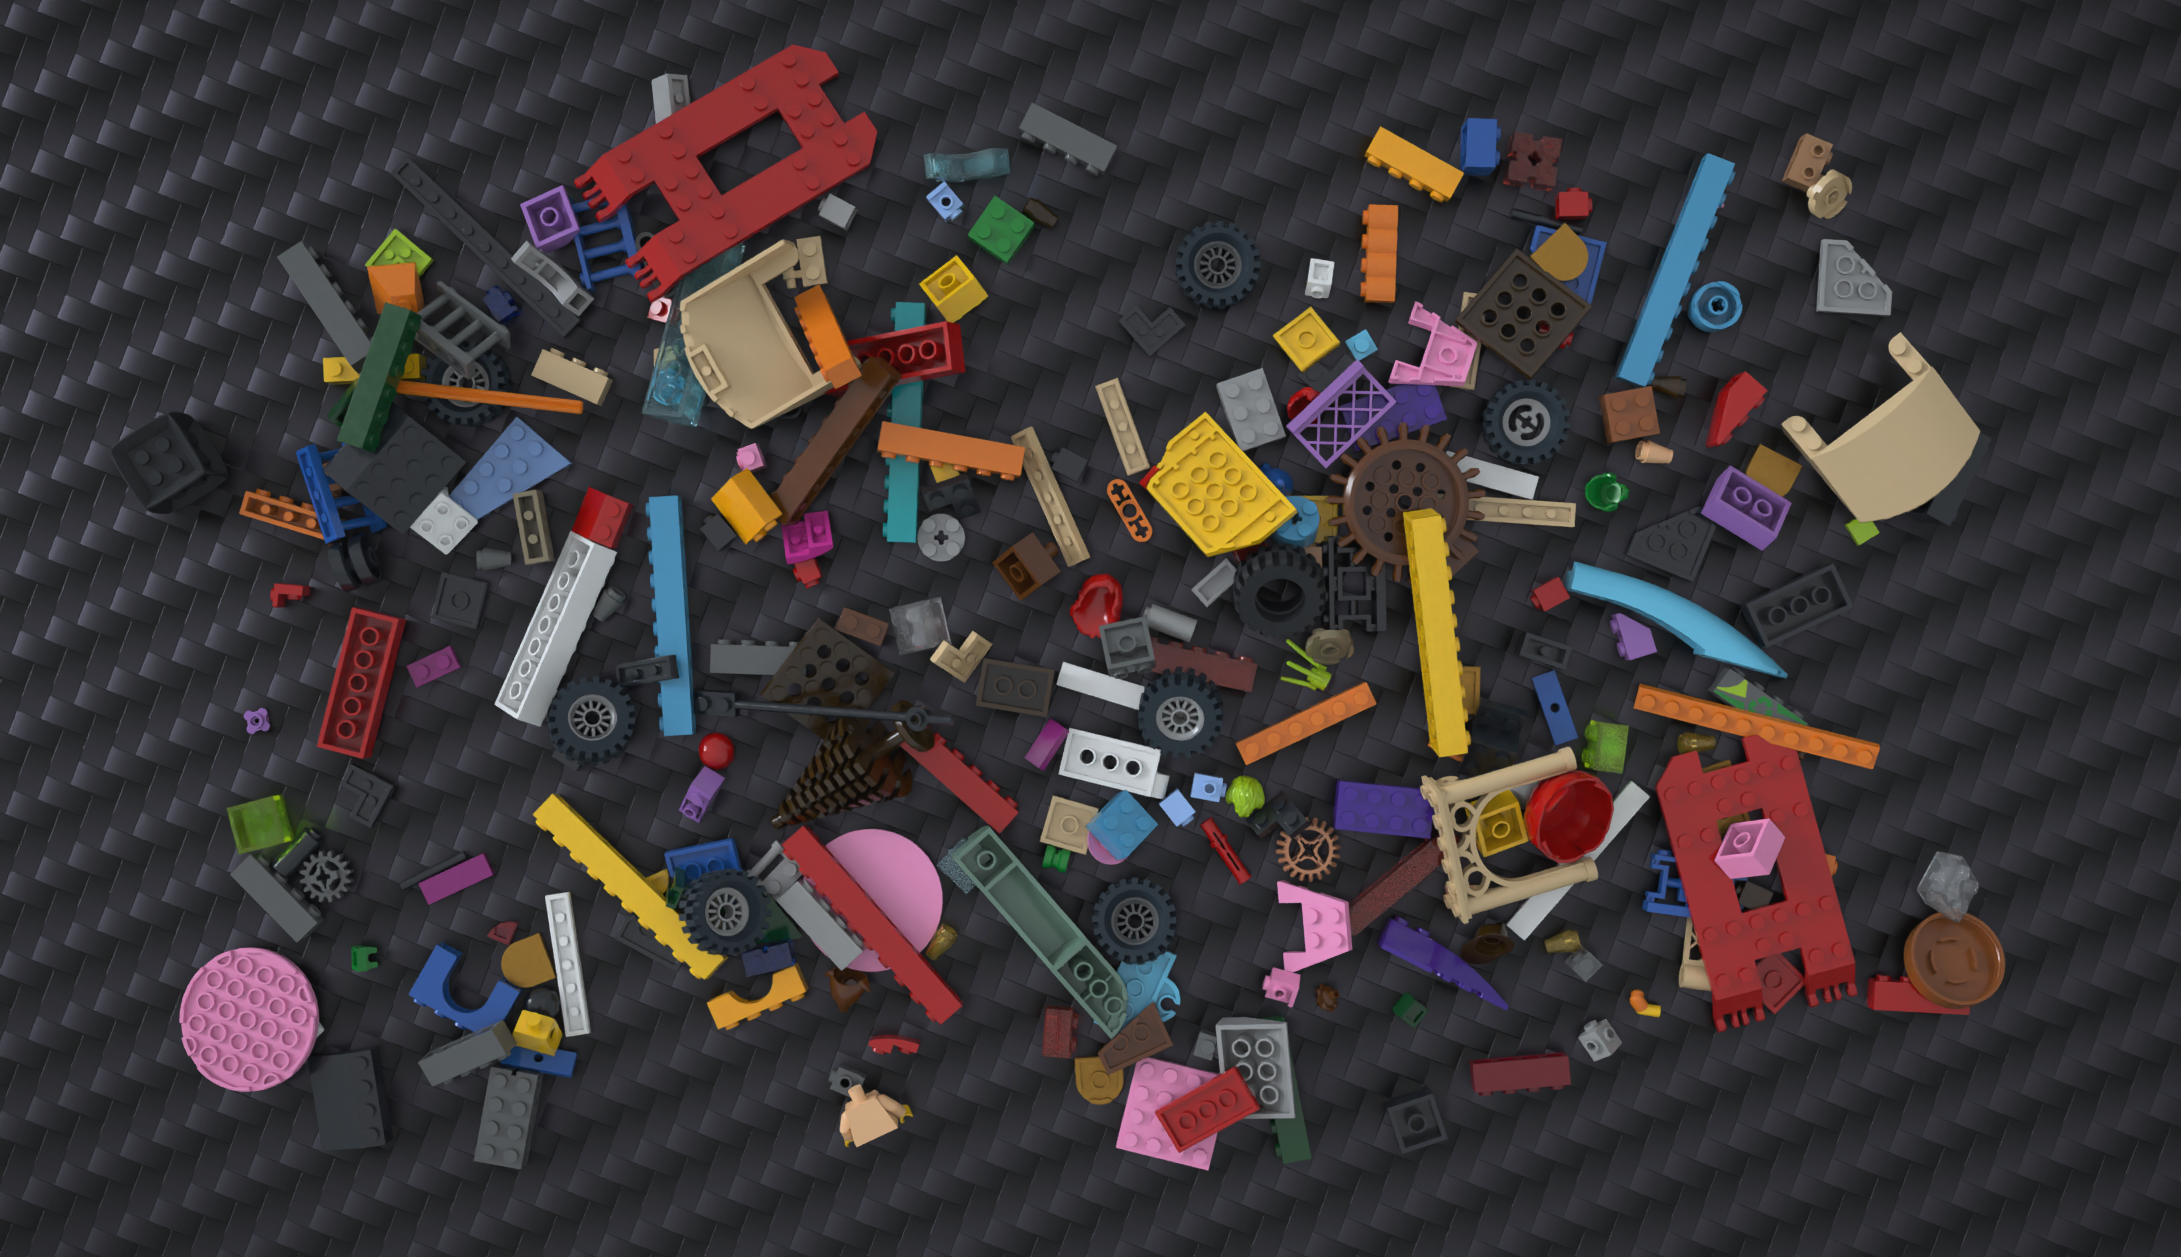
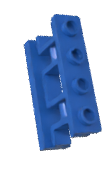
M1658 849L1657 853H1650L1651 862L1649 867L1660 869L1661 871L1658 892H1645L1646 900L1643 899L1642 909L1647 912L1691 918L1680 876L1679 879L1668 877L1669 866L1660 864V860L1676 862L1672 851ZM1748 877L1732 879L1733 884L1735 885V880L1747 881ZM1666 887L1677 888L1676 900L1685 902V905L1654 900L1655 898L1665 899ZM1740 905L1741 912L1744 907L1743 905Z

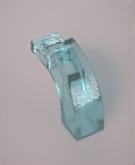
M989 148L967 154L928 153L924 155L926 179H934L937 182L973 181L1011 173L1008 149Z

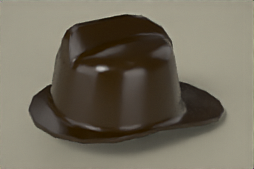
M1503 922L1485 924L1478 928L1474 939L1462 946L1460 953L1463 960L1470 964H1486L1512 951L1514 942L1508 937Z

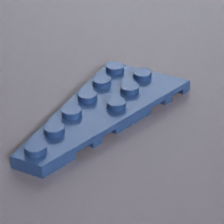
M516 417L449 495V498L479 520L495 509L512 501L514 493L532 489L535 485L552 477L555 473L573 463L524 421Z

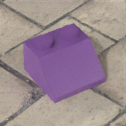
M563 185L520 204L535 246L539 250L550 253L569 244L580 231Z

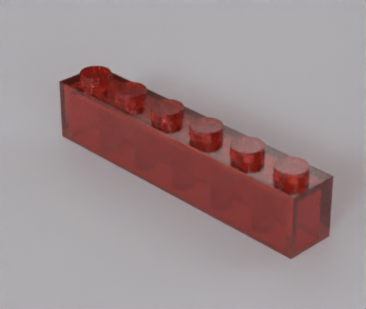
M1150 637L1156 667L1152 668V672L1163 674V670L1170 669L1172 674L1175 673L1176 667H1182V672L1188 673L1189 668L1195 669L1196 676L1199 677L1201 672L1207 675V683L1213 680L1219 686L1252 692L1257 664L1252 663L1253 658L1239 655L1238 660L1229 658L1230 653L1215 651V655L1205 653L1206 648L1192 646V649L1188 650L1182 648V643L1169 641L1168 645L1159 644L1158 638Z
M1439 830L1431 836V839L1428 838L1349 904L1351 934L1354 937L1442 864L1444 854L1443 851H1440L1437 843V838L1440 837ZM1454 832L1456 844H1458L1461 839Z

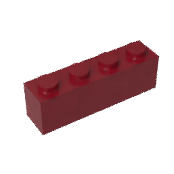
M1565 1052L1469 1060L1472 1089L1475 1093H1479L1480 1096L1493 1095V1091L1513 1094L1517 1092V1089L1536 1092L1540 1091L1541 1087L1560 1090L1565 1088L1564 1085H1571L1569 1056Z

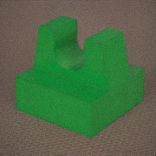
M362 945L351 946L352 970L363 972L378 967V962L368 960L369 954L377 953V948Z

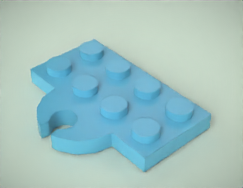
M1167 951L1164 955L1158 956L1157 960L1145 962L1143 965L1133 963L1130 965L1122 961L1120 962L1116 972L1124 982L1128 1000L1127 1015L1119 1032L1152 1001H1154L1163 1022L1176 1014L1174 1010H1165L1160 1005L1162 999L1166 997L1173 999L1175 1004L1180 1005L1179 989L1174 981L1167 977L1177 957L1176 954Z

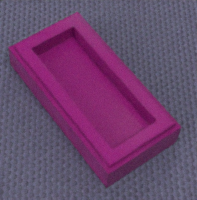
M1050 718L1024 758L1044 771L1068 735L1069 730Z

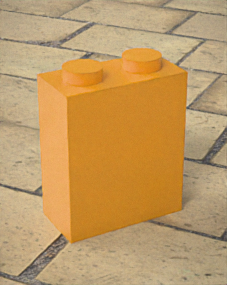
M748 468L731 477L711 498L745 545L752 540L758 542L767 535L766 532L778 524L776 520L782 515L781 511Z

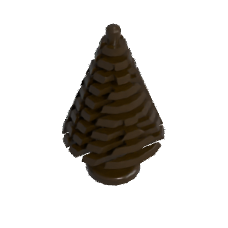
M900 700L892 706V711L908 712L910 708L915 706L908 701ZM915 715V720L919 723V718ZM840 717L839 721L833 726L832 731L825 738L823 744L816 751V755L812 757L809 765L802 772L801 778L797 779L793 788L787 794L786 800L780 804L779 813L771 818V824L774 828L781 829L786 823L793 826L800 824L801 821H812L815 817L819 819L824 818L829 812V816L840 812L851 811L854 808L868 806L873 802L880 803L884 796H886L884 802L894 798L905 797L912 790L913 780L910 768L904 772L903 776L901 774L906 757L901 747L894 752L891 760L889 756L892 750L904 741L918 752H928L935 744L931 727L929 726L921 731H914L907 725V722L893 721L896 730L892 733L888 732L883 736L886 727L879 720L872 724L870 731H868L867 727L871 719L856 718L854 720L853 718Z

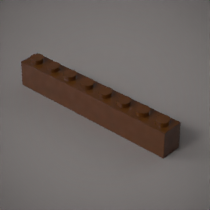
M870 357L862 364L860 372L862 376L848 384L849 389L844 396L836 401L832 413L824 418L820 430L809 439L808 447L795 459L796 464L791 471H788L783 476V482L779 488L774 490L769 496L781 511L782 515L778 520L784 526L796 525L901 379L902 375L883 357Z

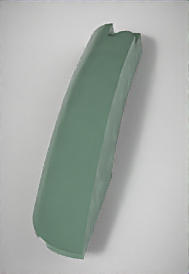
M989 826L978 829L968 837L969 840L951 854V857L1112 1039L1121 1029L1127 1015L1128 995L1121 977Z

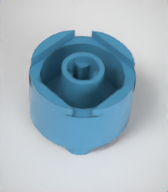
M1717 281L1708 283L1692 294L1688 303L1687 315L1692 323L1702 331H1721L1733 325L1739 319L1742 312L1740 294L1733 285L1727 282ZM1717 303L1716 309L1718 310L1714 311L1711 304Z
M1285 496L1297 509L1298 513L1273 532L1271 536L1278 543V546H1284L1285 543L1292 544L1293 548L1296 549L1297 547L1304 548L1311 545L1316 539L1319 526V512L1316 504L1301 496Z

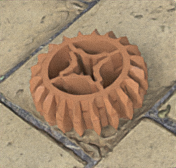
M1315 817L1312 819L1311 825L1305 830H1314L1321 834L1310 840L1304 839L1300 834L1294 839L1298 842L1299 849L1293 858L1289 856V845L1292 839L1286 832H1280V835L1285 837V840H1277L1276 842L1278 845L1283 846V848L1276 849V853L1284 854L1283 857L1278 859V862L1284 863L1287 861L1283 870L1288 871L1292 868L1290 872L1291 877H1295L1297 872H1299L1300 881H1303L1305 874H1308V880L1312 882L1313 874L1315 873L1320 880L1322 879L1320 873L1322 870L1329 875L1331 872L1327 865L1329 864L1332 867L1337 865L1331 861L1332 857L1340 858V855L1334 853L1333 850H1338L1341 846L1332 843L1339 838L1337 835L1329 836L1334 829L1329 827L1324 830L1327 824L1325 821H1322L1317 826L1318 819ZM1326 839L1327 854L1324 860H1322L1318 855V848ZM1300 840H1302L1305 844H1308L1309 846L1310 843L1314 845L1311 849L1313 850V853L1316 856V858H1314L1311 854L1309 855L1308 853H1306V855L1303 854L1305 849L1303 847L1304 845L1300 842ZM1308 858L1317 864V866L1312 868H1302L1296 865L1299 861L1301 862Z

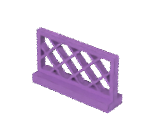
M1357 359L1299 413L1286 428L1327 468L1396 403V400ZM1362 374L1370 381V391H1355L1356 380ZM1353 384V391H1346ZM1373 385L1378 389V391H1373ZM1341 394H1352V408H1338V397ZM1355 394H1370L1369 408H1355ZM1372 394L1383 395L1389 403L1383 409L1372 408ZM1335 401V407H1329ZM1324 410L1335 411L1334 425L1320 424V414ZM1338 411H1352V424L1337 425ZM1355 411H1369V422L1366 425H1354ZM1372 411H1373V412H1378V413L1372 418ZM1317 418V424H1311ZM1306 427H1317V441H1306L1300 433ZM1320 427L1334 428V442L1320 441ZM1337 428H1351V439L1348 442H1337ZM1354 428H1361V429L1354 435ZM1310 444H1317V450H1315ZM1319 444L1334 445L1333 456L1327 461L1319 454ZM1337 445H1343V446L1336 452Z

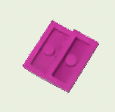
M828 510L804 514L805 521H799L796 525L784 526L781 524L787 565L812 559L833 548Z

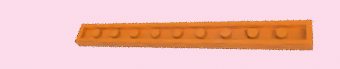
M1639 684L1633 707L1634 709L1744 737L1757 734L1771 744L1869 769L1874 768L1880 750V744L1644 684Z

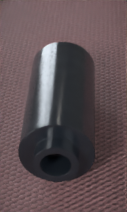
M305 827L272 862L273 867L284 877L291 878L303 865L304 861H307L323 844L321 839L323 835L314 827H311V829Z

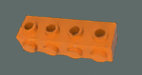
M257 489L256 492H245L239 514L324 540L313 505L303 502L302 506L293 504L294 499L281 495L279 499L270 497L271 492Z

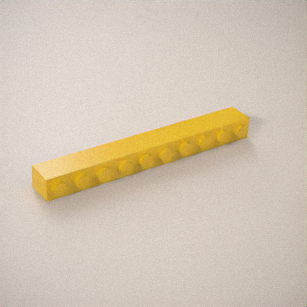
M552 793L534 812L533 815L537 818L536 824L544 831L549 830L554 835L553 840L559 846H566L571 851L569 855L579 864L582 862L588 867L587 873L595 880L600 879L605 884L604 889L611 896L617 895L622 900L621 905L629 913L634 912L640 917L638 922L647 930L651 928L657 934L655 938L663 946L668 944L674 950L672 952L673 956L681 963L685 961L691 967L689 971L696 978L709 979L727 960L728 957L726 955L707 954L708 951L697 949L698 944H691L687 940L691 934H684L681 927L686 926L685 921H679V914L683 913L677 908L674 910L666 907V897L559 794Z

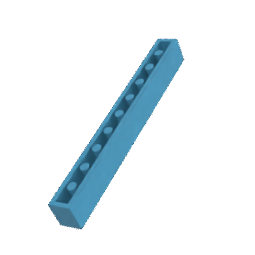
M1709 153L1702 158L1614 379L1636 388H1643L1652 383L1655 372L1652 370L1655 363H1659L1663 356L1664 350L1661 348L1664 340L1668 341L1673 331V328L1670 327L1673 318L1677 319L1681 311L1682 305H1679L1682 296L1685 297L1690 289L1691 283L1688 282L1690 275L1695 274L1699 266L1698 255L1700 251L1703 252L1708 244L1709 239L1706 238L1708 230H1712L1718 218L1715 216L1718 207H1722L1726 199V194L1724 193L1726 185H1730L1734 179L1735 172L1732 170L1735 163Z
M678 495L649 497V503H646V515L650 517L651 526L647 527L648 540L652 541V550H649V563L653 565L654 574L650 575L651 588H655V598H652V610L656 612L657 622L653 623L654 636H658V645L655 646V658L676 655L679 674L678 679L657 682L658 684L661 683V693H658V706L662 707L663 717L659 718L660 731H664V736L696 734V718L693 701L694 686L682 497Z

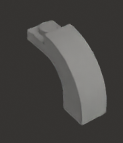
M528 241L511 258L516 265L546 286L564 307L577 316H580L594 300L589 291L569 271L546 252L537 249Z

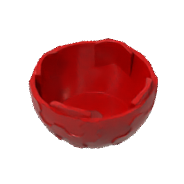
M1579 770L1540 780L1533 788L1526 802L1523 819L1528 838L1545 856L1558 863L1577 861L1585 854L1595 851L1604 841L1605 835L1610 829L1614 811L1612 794L1600 778Z

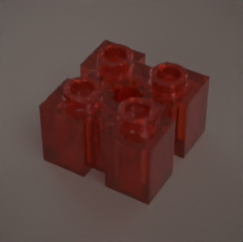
M1514 132L1510 137L1507 156H1512L1513 160L1506 164L1503 184L1522 187L1526 182H1532V189L1551 191L1555 187L1558 167H1552V163H1555L1560 157L1562 139L1543 136L1539 141H1534V134ZM1531 157H1533L1537 161V163L1534 166H1532V162L1528 160Z

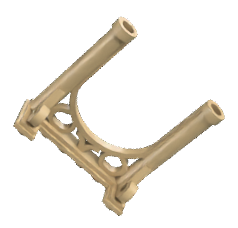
M1569 746L1561 748L1558 752L1469 779L1459 780L1456 776H1446L1435 781L1432 777L1428 778L1426 775L1421 777L1423 785L1420 786V791L1423 799H1427L1431 807H1434L1435 815L1432 816V819L1440 835L1437 838V843L1440 851H1443L1444 859H1442V866L1449 877V881L1445 885L1446 894L1443 895L1446 907L1452 910L1454 916L1458 917L1464 924L1469 923L1468 919H1471L1473 914L1582 881L1590 882L1598 879L1595 862L1590 856L1523 877L1504 878L1492 873L1485 867L1476 847L1477 822L1487 803L1493 797L1506 790L1576 770V759ZM1480 796L1474 806L1466 801L1467 799ZM1460 807L1468 808L1471 813L1467 821L1463 824H1456V810ZM1453 828L1456 831L1462 832V839L1458 844H1456ZM1462 856L1467 857L1471 863L1465 866L1463 870L1459 858ZM1479 871L1483 873L1480 885H1469L1468 877L1472 872ZM1491 880L1502 885L1488 889Z

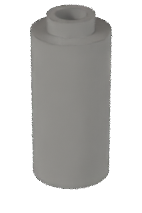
M1152 604L1151 608L1146 606L1143 617L1146 616L1148 628L1186 642H1190L1197 623L1196 619Z

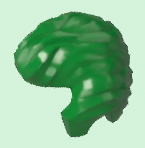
M1608 472L1591 478L1585 487V497L1594 508L1612 512L1617 510L1620 502L1628 499L1630 489L1625 484L1616 481L1617 476L1615 473Z

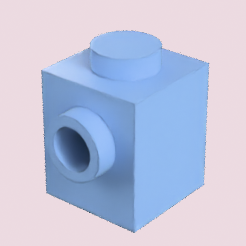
M1194 772L1190 796L1219 802L1220 797H1225L1227 783H1223V777Z

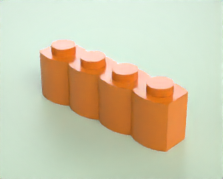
M1369 204L1367 210H1363L1362 219L1363 225H1367V234L1362 235V249H1366V258L1361 259V273H1365V282L1360 284V296L1364 297V302L1394 303L1398 205Z

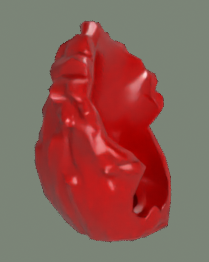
M1108 573L1096 574L1087 579L1082 585L1081 590L1078 591L1079 597L1075 604L1071 606L1069 614L1073 616V621L1081 634L1089 635L1090 638L1095 636L1101 638L1099 626L1120 622L1123 605L1122 587L1118 580Z

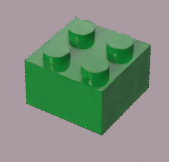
M994 196L968 233V238L1009 266L1034 230L1035 224L997 196Z

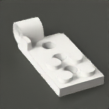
M1069 728L1059 775L1159 799L1165 798L1170 777L1167 774L1157 772L1161 756V750L1159 749L1154 750L1152 747ZM1084 750H1090L1094 755L1093 761L1089 764L1083 762L1081 758ZM1108 755L1114 756L1117 760V764L1113 769H1108L1104 764V760ZM1130 761H1136L1140 766V770L1136 775L1130 774L1127 770V765Z

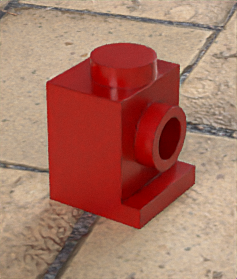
M815 557L793 563L796 566L793 572L798 582L802 581L807 589L820 584L818 579L823 578V574Z

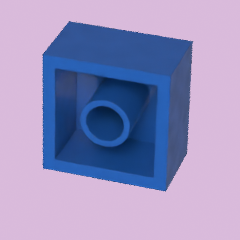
M1468 118L1461 127L1460 171L1464 172L1463 175L1488 176L1495 169L1496 165H1499L1500 151L1496 150V143L1500 141L1501 127L1497 126V119Z

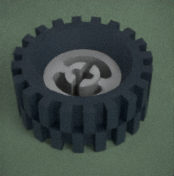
M1533 379L1527 381L1519 380L1501 388L1489 399L1486 404L1488 405L1487 408L1483 410L1482 417H1484V422L1481 423V430H1485L1483 438L1485 442H1489V449L1492 453L1496 452L1499 455L1498 458L1503 461H1510L1509 464H1522V466L1547 460L1562 448L1561 444L1567 440L1568 435H1566V432L1571 426V422H1567L1570 411L1569 409L1565 410L1564 404H1566L1564 398L1560 399L1557 396L1559 392L1555 388L1550 389L1547 387V383H1537ZM1516 407H1528V412L1518 414V418L1512 421L1514 430L1512 432L1508 424L1511 412ZM1536 415H1538L1541 421L1539 433L1532 440H1522L1521 435L1532 432L1531 428L1537 426ZM1527 418V419H1528L1527 424H1528V426H1530L1531 428H1529V427L1522 428V427H1521L1522 422H1521L1519 419L1523 420V419Z

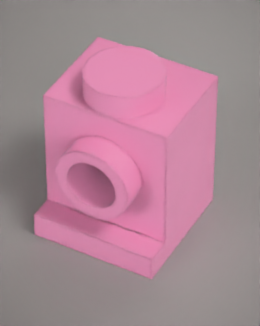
M754 443L737 449L736 459L741 470L748 468L753 473L767 467L759 444Z
M1273 967L1270 976L1266 975L1262 989L1266 990L1265 997L1288 1003V1007H1293L1299 990L1300 974Z

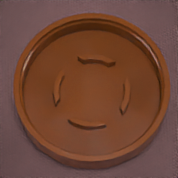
M1942 911L1933 914L1914 927L1905 943L1904 964L1910 981L1920 994L1941 1007L1949 1009L1973 1007L1992 996L2003 980L2005 956L2000 941L1989 926L1968 913Z

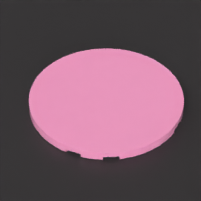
M876 828L851 831L829 842L826 847L913 946L921 952L932 939L940 922L943 908V891L940 877L925 851L912 840L896 832ZM803 878V882L807 880L813 887L816 885L811 878ZM815 889L813 893L819 899L824 898L829 904L832 903L826 895L822 897ZM831 908L830 911L837 917L838 914ZM842 913L839 915L846 922L848 921V919ZM847 926L846 928L849 930V932L851 934H854V932ZM857 931L856 934H858L861 937V939H864L863 936ZM815 943V945L824 953V951ZM864 944L862 945L865 948L864 951L847 966L850 969L866 972L891 969L890 967L886 969L879 962L878 953L874 949L870 951Z
M254 947L224 952L214 957V959L198 970L184 993L179 1019L183 1034L182 1042L188 1056L197 1065V1069L206 1078L221 1087L234 1091L251 1092L277 1086L292 1077L302 1067L314 1047L319 1027V1009L314 990L301 969L291 960L277 952Z

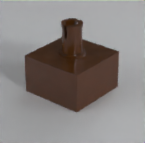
M1033 532L1013 545L993 562L1020 601L1061 572L1052 560L1053 557L1058 555L1056 545L1049 542L1043 547Z

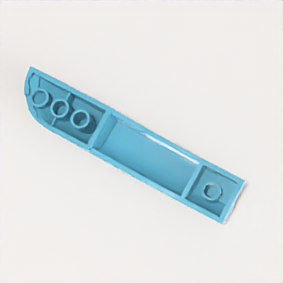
M1574 561L1572 570L1567 571L1564 581V587L1567 591L1608 601L1632 610L1676 635L1694 649L1693 654L1787 679L1788 674L1745 635L1718 616L1684 597L1643 580Z

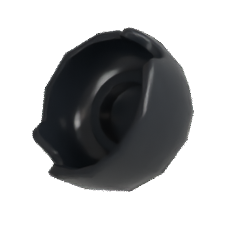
M550 987L533 988L524 999V1010L536 1012L553 1019L560 1012V997Z

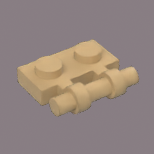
M821 237L796 239L801 270L794 271V267L782 273L787 289L797 288L796 279L803 280L804 288L828 284Z

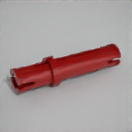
M1210 817L1202 822L1199 826L1211 841L1210 846L1217 850L1226 866L1238 881V884L1240 885L1250 879L1252 876L1228 843L1227 835L1222 834L1213 818ZM1213 832L1215 833V835L1217 836V838L1219 839V841H1220V842L1222 843V845L1224 846V849L1222 848V846L1220 845V843L1218 842V840H1217L1216 837L1214 836ZM1227 853L1230 855V857L1232 858V860L1234 861V863L1236 864V866L1238 867V869H1236V867L1234 866V864L1232 863V861H1231L1230 858L1228 857Z

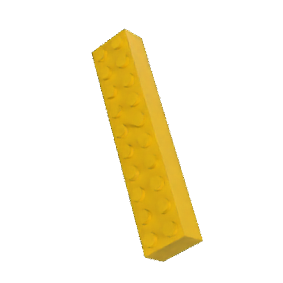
M1432 508L1403 512L1430 746L1439 757L1468 753L1467 745H1471L1469 731L1465 730V722H1468V713L1466 707L1463 708L1462 699L1465 698V688L1463 684H1460L1459 675H1463L1461 661L1457 660V652L1460 651L1459 639L1454 634V628H1457V618L1455 613L1452 614L1451 604L1455 603L1453 590H1449V580H1452V572L1450 566L1446 564V557L1449 556L1448 543L1444 542L1443 533L1447 531L1445 518H1441V515Z

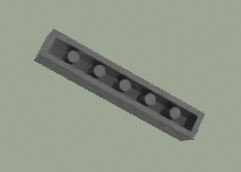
M300 241L277 256V258L350 366L360 374L373 336L369 338L365 333L369 330L361 318L357 320L353 314L356 310L349 300L344 302L341 297L344 292L336 282L331 283L329 277L332 275L326 266L318 264L316 260L320 257L313 247L307 248Z

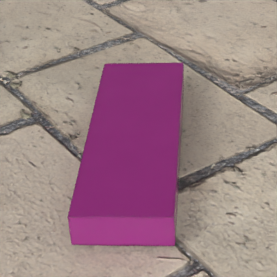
M483 853L418 884L428 905L495 873L486 854Z

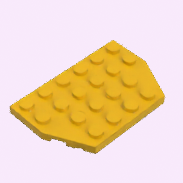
M1206 412L1168 442L1166 452L1161 462L1157 465L1160 470L1151 478L1147 486L1148 492L1207 557L1260 544L1298 513L1297 509Z

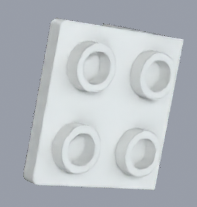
M445 486L410 528L444 554H448L478 523V520L449 498L448 488Z

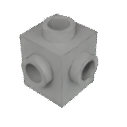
M1607 1019L1596 1022V1020L1589 1022L1584 1026L1585 1031L1578 1037L1593 1061L1612 1055L1622 1044Z

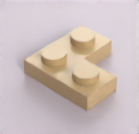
M972 631L959 650L943 640L930 660L965 683L993 644Z

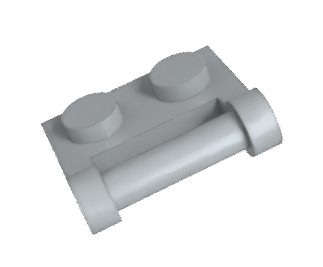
M778 840L772 843V848L751 870L748 869L746 871L749 872L747 877L755 876L759 880L756 886L764 885L767 891L763 894H770L775 901L802 875L798 869L800 865L795 859L791 861L783 853L785 848ZM778 854H781L784 857L783 861L762 881L758 877L760 873Z

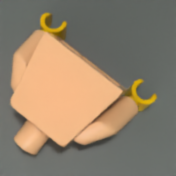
M858 1084L848 1090L852 1101L846 1104L845 1111L841 1115L840 1132L846 1147H849V1142L854 1141L856 1147H859L897 1129L898 1118L901 1123H904L903 1117L907 1115L913 1117V1114L908 1105H901L887 1095L879 1094L877 1090L865 1094L861 1085Z

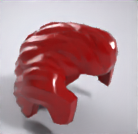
M1305 387L1295 392L1287 405L1290 420H1293L1321 393L1311 387ZM1317 418L1312 422V424H1317Z

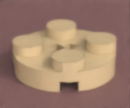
M1830 170L1816 185L1814 184L1808 189L1809 211L1818 218L1825 217L1829 219L1837 215L1847 203L1844 200L1847 193L1851 195L1852 182L1850 178L1836 170Z

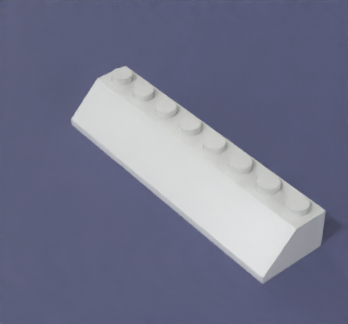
M570 531L494 705L517 720L541 727L543 720L547 716L552 699L557 693L559 683L566 673L570 658L576 650L581 633L586 627L588 617L595 607L599 592L605 584L610 567L614 564L616 551Z

